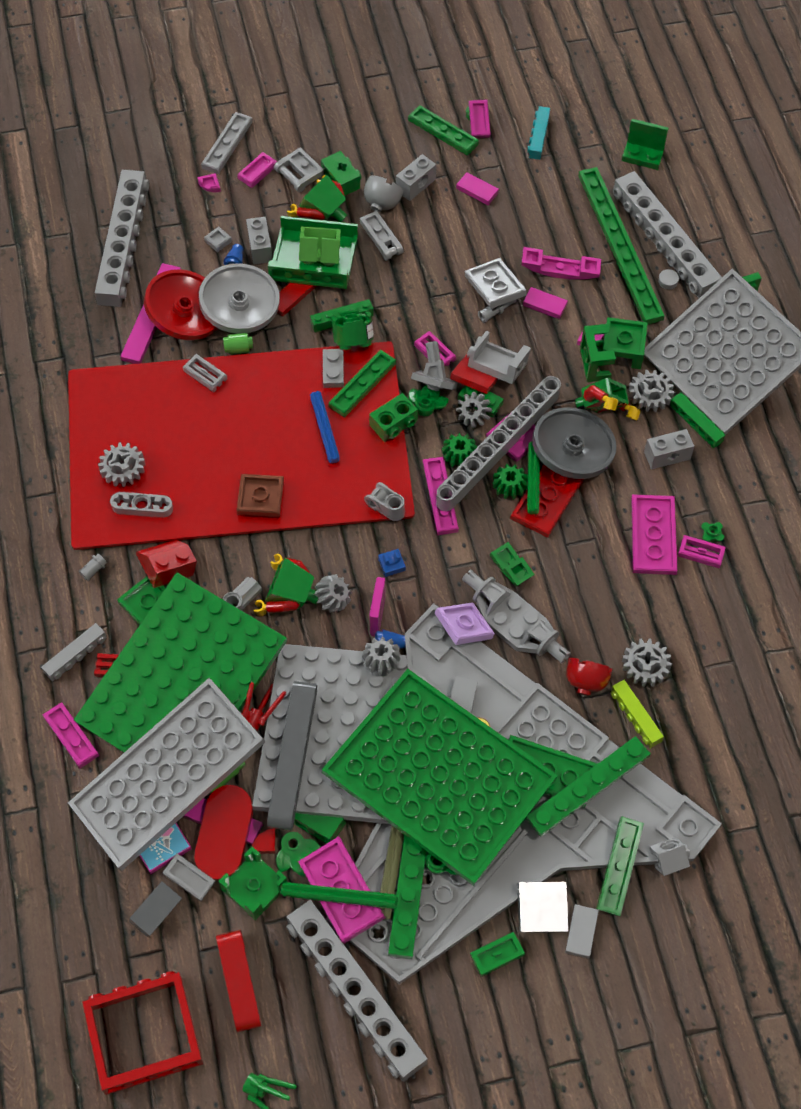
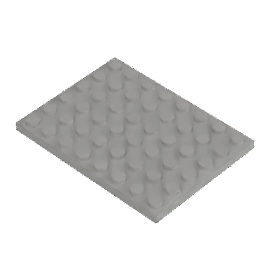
M291 644L284 645L278 654L270 706L283 691L286 692V695L267 718L264 735L266 743L262 747L252 805L253 810L269 812L294 681L317 683V697L296 813L389 824L322 774V768L408 669L406 655H401L397 669L391 668L390 675L383 671L380 676L377 670L371 673L370 667H365L364 659L362 658L363 651Z

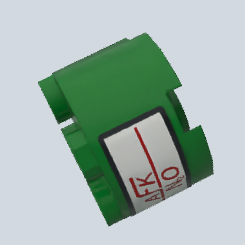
M348 310L340 312V317H331L334 343L339 345V349L347 350L352 346L368 347L372 345L371 341L374 338L372 315L369 311H366L365 314H360L359 310Z

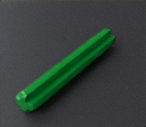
M531 441L528 444L527 510L528 514L536 515L539 513L540 459L535 453L533 442Z

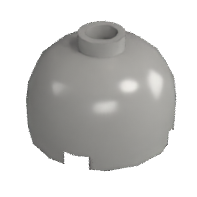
M371 175L366 181L364 188V197L371 205L370 208L381 212V210H390L396 207L401 200L403 189L394 182L392 185L386 183L387 179Z

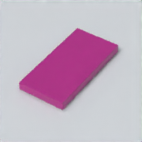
M632 494L633 573L676 575L675 496Z
M339 836L298 861L311 885L370 891ZM319 900L343 944L385 919L380 907Z

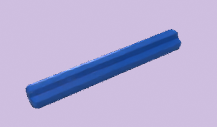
M312 392L310 398L328 461L332 464L337 463L340 460V456L321 392Z

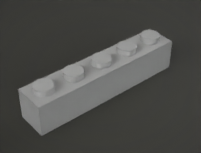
M95 623L41 667L45 675L52 682L55 679H59L65 671L70 670L76 662L81 661L87 653H91L97 645L105 641L107 638L105 632Z

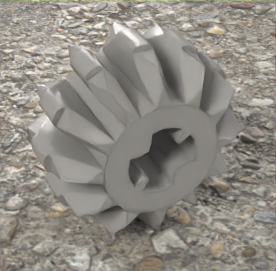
M472 392L471 398L468 394L464 395L465 402L462 400L458 401L462 408L458 407L456 411L461 413L458 419L464 420V425L468 426L471 423V427L476 428L477 422L481 426L484 425L483 418L490 419L486 412H492V408L486 407L490 404V401L488 399L484 400L485 395L480 394L477 396L476 392ZM474 407H477L478 410H477V411H474V413H472V412H471V409H474Z
M337 574L325 576L315 586L317 591H315L314 595L318 597L317 603L322 604V610L328 609L330 613L341 611L351 601L349 596L352 592L348 590L349 584L344 583V577L338 578Z
M382 636L380 641L373 637L372 643H366L365 650L362 652V658L364 659L365 667H370L371 673L377 670L381 676L383 671L390 675L391 668L397 669L398 662L401 660V654L398 644L393 645L392 638L385 641V638Z

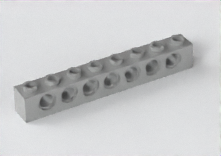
M121 170L95 289L98 305L121 307L123 299H126L127 289L125 286L130 281L129 267L133 266L132 253L136 251L137 244L135 239L140 233V226L138 224L143 219L142 206L146 204L145 191L149 190V180L146 179L144 171Z
M635 171L615 180L614 197L617 200L619 199L626 212L632 215L636 224L644 230L647 238L653 241L657 250L667 259L668 264L674 267L680 279L684 280L689 286L690 291L700 298L722 278Z
M311 900L307 901L286 916L288 921L287 930L293 938L298 936L303 943L300 947L308 958L312 956L316 961L314 967L320 976L324 977L326 975L331 983L328 986L336 997L340 995L345 1001L343 1007L349 1016L353 1017L355 1015L360 1024L357 1026L365 1037L370 1036L375 1044L372 1047L380 1058L384 1056L390 1063L387 1068L395 1079L400 1077L404 1082L424 1067L428 1060L425 1054ZM308 928H316L318 930L316 935L311 937L305 935V931ZM322 947L332 949V952L327 956H322L318 953ZM337 966H342L346 969V972L341 976H337L333 973V970ZM351 986H358L361 989L360 993L356 996L349 995L347 990ZM365 1006H372L376 1011L373 1015L366 1016L362 1013V1009ZM380 1026H387L390 1029V1033L387 1036H380L376 1030ZM395 1046H401L405 1049V1054L401 1057H395L391 1050Z

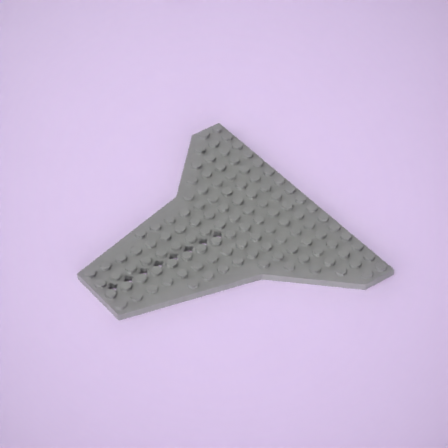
M434 603L405 633L408 669L449 698H451L455 676L478 680L471 714L475 717L486 719L491 728L509 740L510 735L595 763L601 762L619 749L616 744L609 740L607 735L540 684L534 683L481 641L455 645L435 615V611L439 607ZM639 764L589 801L585 809H578L542 837L537 834L525 819L474 886L459 875H452L447 872L441 874L430 872L425 860L423 876L430 875L431 883L429 885L422 884L413 959L388 956L393 922L390 919L378 922L349 942L400 985L517 902V883L545 882L559 871L607 868L621 816L644 823L634 866L659 863L658 857L651 854L650 846L674 837L688 846L690 851L688 860L691 862L718 831L722 823L688 797L682 796L642 764ZM544 795L531 812L552 797ZM376 823L355 863L371 892H380L391 824ZM400 857V863H399V869H398V875H397V881H396V887H395V893H394L395 895H396V893H397V886H398V879H399V872H400L401 857ZM327 916V923L333 927L329 917ZM382 928L384 930V937L375 939L372 931Z

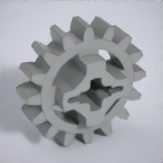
M645 370L644 375L638 372L637 378H632L628 389L630 391L629 397L633 398V404L639 403L638 409L646 407V412H648L650 408H653L654 412H657L658 407L663 410L666 404H670L674 394V385L669 384L670 378H663V372L657 375L656 370L652 374Z
M120 442L116 448L110 445L111 450H104L105 456L99 457L100 463H98L102 478L105 477L107 483L113 481L114 486L121 483L125 487L128 481L130 484H134L133 479L139 480V473L145 472L143 466L146 464L142 451L138 452L137 446L131 449L130 443L123 447Z
M639 639L638 645L632 642L630 648L625 649V655L622 658V662L625 664H623L622 669L623 671H628L627 678L634 677V684L642 681V686L645 687L646 682H649L653 687L655 680L661 684L664 679L663 677L668 676L672 665L669 662L671 655L665 654L666 647L659 648V641L654 645L651 639H648L647 643Z

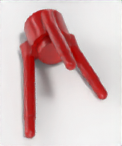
M251 682L241 714L258 731L260 725L264 726L267 718L282 701L286 692L283 691L264 714L262 710L272 694L273 684H271L258 709L252 707L249 711L254 683Z

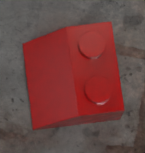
M173 540L136 552V556L153 588L169 584L176 573L186 578L194 575L197 560L188 544L181 541Z

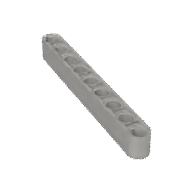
M548 376L543 379L438 487L436 505L440 510H452L558 400L561 382L557 377Z

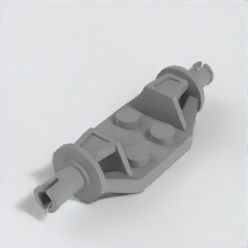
M472 570L468 571L469 575L466 573L463 576L462 581L476 591L473 601L477 603L481 615L493 632L513 649L519 652L536 653L538 656H542L548 651L561 664L568 659L571 652L567 651L556 641L559 631L554 630L547 618L517 593L497 583L494 577H489L485 581L482 580ZM485 597L491 602L489 607L484 601ZM532 638H535L536 640L540 641L541 644L537 645L535 643L530 642V640Z

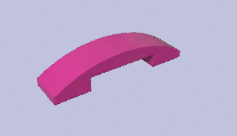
M523 247L521 265L542 275L580 280L599 277L601 259L582 256L580 261L543 255V250Z

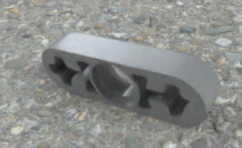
M117 492L110 499L112 509L117 514L167 517L173 512L172 500L165 495ZM120 500H124L121 506L117 505V503H120ZM139 501H146L148 503L143 509L136 507ZM162 504H166V506H164V509H160V507H162Z

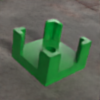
M607 317L606 324H609L610 333L604 334L603 351L613 350L615 357L632 359L631 368L641 369L648 322Z
M609 324L584 326L580 352L586 382L600 381L605 378L611 379L612 377L609 370L597 371L598 366L615 364V352L613 350L603 351L604 340L595 341L594 335L610 333Z
M251 847L244 854L245 862L230 877L226 873L218 882L221 890L256 921L281 894L282 883L288 881L287 877L279 870L276 873L262 860L261 854L254 847Z

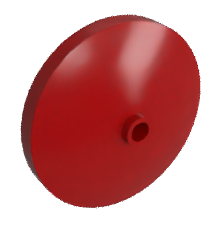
M181 269L168 270L155 276L148 284L144 295L145 311L151 322L165 334L182 340H199L214 333L218 328L204 317L199 305V290L205 277L195 272Z

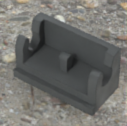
M161 881L129 918V923L145 936L150 937L182 898Z

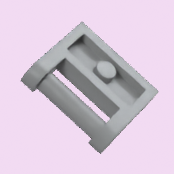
M301 147L277 161L274 165V169L278 173H282L294 185V189L297 192H302L307 185L324 175V169ZM290 165L302 178L298 179L286 167Z

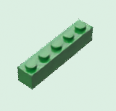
M370 299L310 315V323L314 333L332 328L331 317H340L339 313L343 311L359 310L360 314H365L366 311H369L374 316Z
M680 392L671 399L670 407L713 449L724 441V432L713 421H710L705 413L701 412L686 395Z

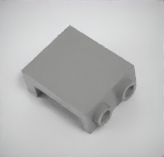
M486 331L482 337L479 336L477 338L475 346L470 347L467 354L469 358L468 367L513 384L527 365L531 348L523 345L518 353L489 342L490 332Z

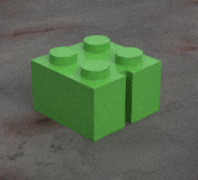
M301 226L299 261H303L304 264H314L317 261H321L323 265L333 266L334 263L339 264L340 229Z

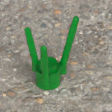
M250 1073L242 1091L248 1094L247 1100L255 1103L259 1108L270 1109L258 1097L263 1098L267 1092L289 1101L290 1096L269 1087V1084L290 1089H296V1085L269 1078L263 1074L258 1076Z

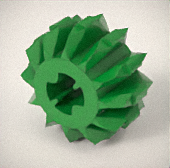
M459 432L457 437L451 434L449 439H445L442 454L444 455L445 462H450L451 467L456 464L460 466L477 446L474 439H469L468 434L463 437Z
M506 463L504 468L499 467L497 473L493 474L492 486L493 489H496L497 496L504 494V499L511 496L514 500L516 495L522 497L524 491L528 488V476L524 474L523 468L517 469L516 464L513 467H509Z

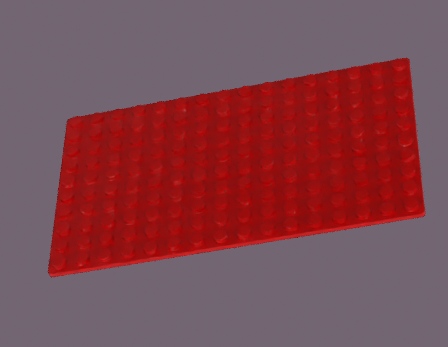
M390 341L375 342L368 347L357 345L343 350L344 386L380 349L395 359L393 343ZM339 346L203 358L227 375V380L222 381V385L220 387L217 386L215 392L183 371V366L190 359L70 370L68 372L72 548L74 550L388 521L390 520L389 518L370 508L364 500L366 495H370L374 491L375 485L378 482L385 484L404 498L405 515L402 519L413 518L415 510L404 430L395 438H390L384 442L369 425V414L400 395L396 365L345 418L328 405L343 387L323 388V349H339ZM194 362V363L197 364L199 367L204 368L205 370H207L205 367H203V366L200 365L199 363ZM207 370L208 373H210L212 376L218 378L215 374ZM312 392H321L340 456V460L337 463L332 464L328 461L310 398ZM120 442L123 447L130 443L131 449L137 446L138 452L142 451L146 464L143 466L145 472L139 473L140 479L134 478V484H130L129 481L126 482L125 487L121 483L114 486L113 481L107 483L105 477L102 478L98 463H100L99 457L105 456L104 450L110 451V445L116 448ZM241 474L284 476L280 517L237 515ZM117 492L165 495L172 500L173 512L167 517L117 514L112 509L110 499ZM120 500V503H117V505L121 506L124 500ZM139 501L136 507L143 509L148 503L146 501ZM162 504V507H160V509H164V506H166V504Z

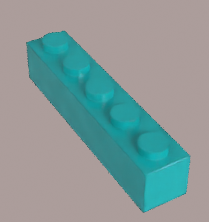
M539 106L538 111L535 112L536 120L534 119L533 121L534 128L531 131L533 136L529 140L531 146H528L527 150L529 158L541 159L550 116V108Z

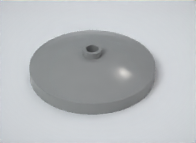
M228 264L221 266L209 273L200 286L199 305L204 317L212 325L226 332L250 333L262 329L274 319L279 308L280 295L275 281L265 271L252 265Z

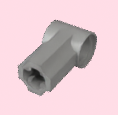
M247 577L233 592L225 594L223 600L231 605H237L236 608L243 611L262 591V587L255 579Z

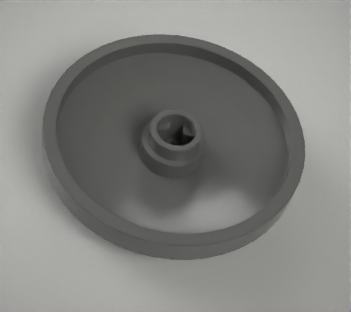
M567 407L549 411L539 419L533 432L532 442L538 458L549 469L565 477L587 479L598 476L609 468L616 453V440L609 426L596 415L582 409Z

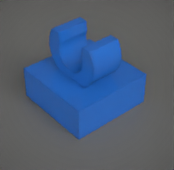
M399 549L378 555V560L385 577L406 571V566Z

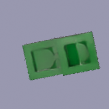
M509 542L490 553V557L516 587L535 575L524 558H519Z

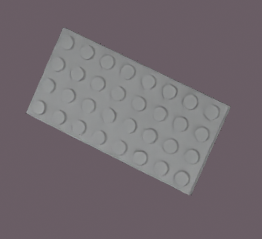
M208 678L72 798L68 804L115 865L123 871L265 744L266 741L215 683Z

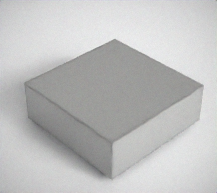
M217 227L206 235L204 240L218 253L232 242V237L220 227Z

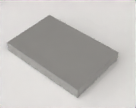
M500 258L465 271V277L491 309L527 295L524 286Z

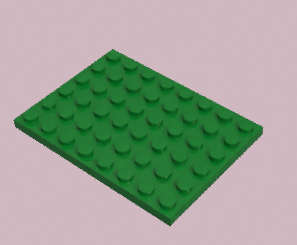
M176 573L76 715L74 721L125 753L208 678L215 683L240 712L245 705L250 683H254V691L288 639L188 578Z
M409 669L402 674L322 768V774L473 886L558 776Z

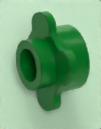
M704 522L701 528L704 530L702 538L704 541L715 543L724 539L721 531L723 525L720 522L715 524Z

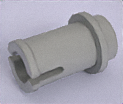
M100 554L93 555L92 559L78 572L85 580L89 581L101 568H105L104 565L107 562Z

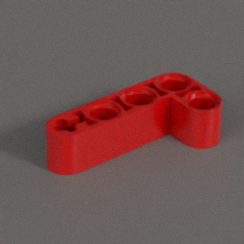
M241 929L216 935L236 1031L238 1033L262 1027Z

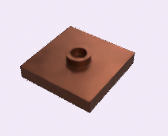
M241 474L237 515L280 517L284 476Z

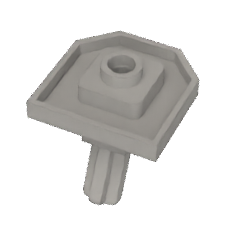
M427 342L428 363H426L424 371L413 372L411 379L427 384L428 389L439 391V388L456 389L458 382L446 378L444 361L440 360L438 342Z

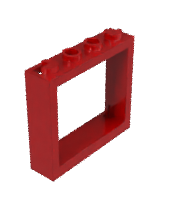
M166 972L160 976L161 978L152 981L151 979H143L138 981L137 985L129 988L127 986H120L113 989L112 993L106 995L102 993L89 996L88 1000L82 1002L101 1090L105 1095L203 1065L183 980L179 972ZM175 986L191 1052L108 1077L93 1010Z

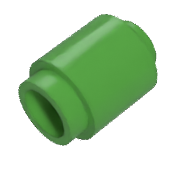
M248 333L229 334L228 337H223L225 353H230V355L250 353V349L253 348L252 336L248 337Z

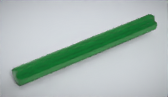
M284 882L281 886V894L285 897L395 909L398 904L397 895L289 882Z

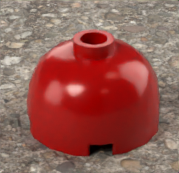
M569 658L566 676L569 683L578 688L577 693L590 696L591 692H599L608 685L613 668L592 661L579 662L577 658Z

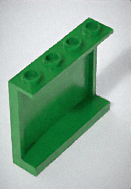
M281 216V228L272 261L269 260L268 275L274 281L347 289L358 241V224ZM301 226L340 229L339 264L334 263L333 266L323 265L321 261H317L314 264H304L303 261H299Z

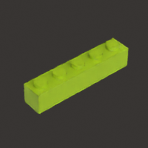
M622 680L613 685L611 689L612 697L618 701L620 709L625 711L629 722L634 724V728L642 736L644 744L652 748L661 743L664 738L663 734L626 681Z

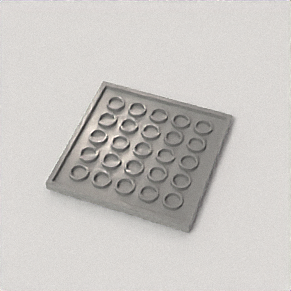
M732 268L645 347L644 356L661 373L663 372L666 378H670V382L686 395L726 435L801 367V332Z

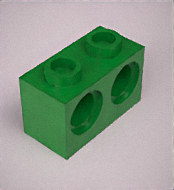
M403 393L369 414V425L384 442L390 438H395L401 431L412 427L418 421V409Z

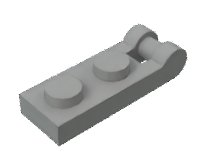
M377 211L360 218V224L377 246L385 261L391 259L395 254L400 255L404 253L401 243Z

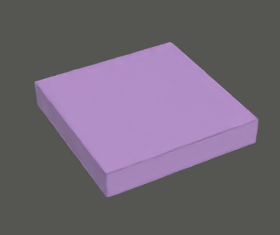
M474 603L440 607L435 611V615L455 645L489 640L495 634Z

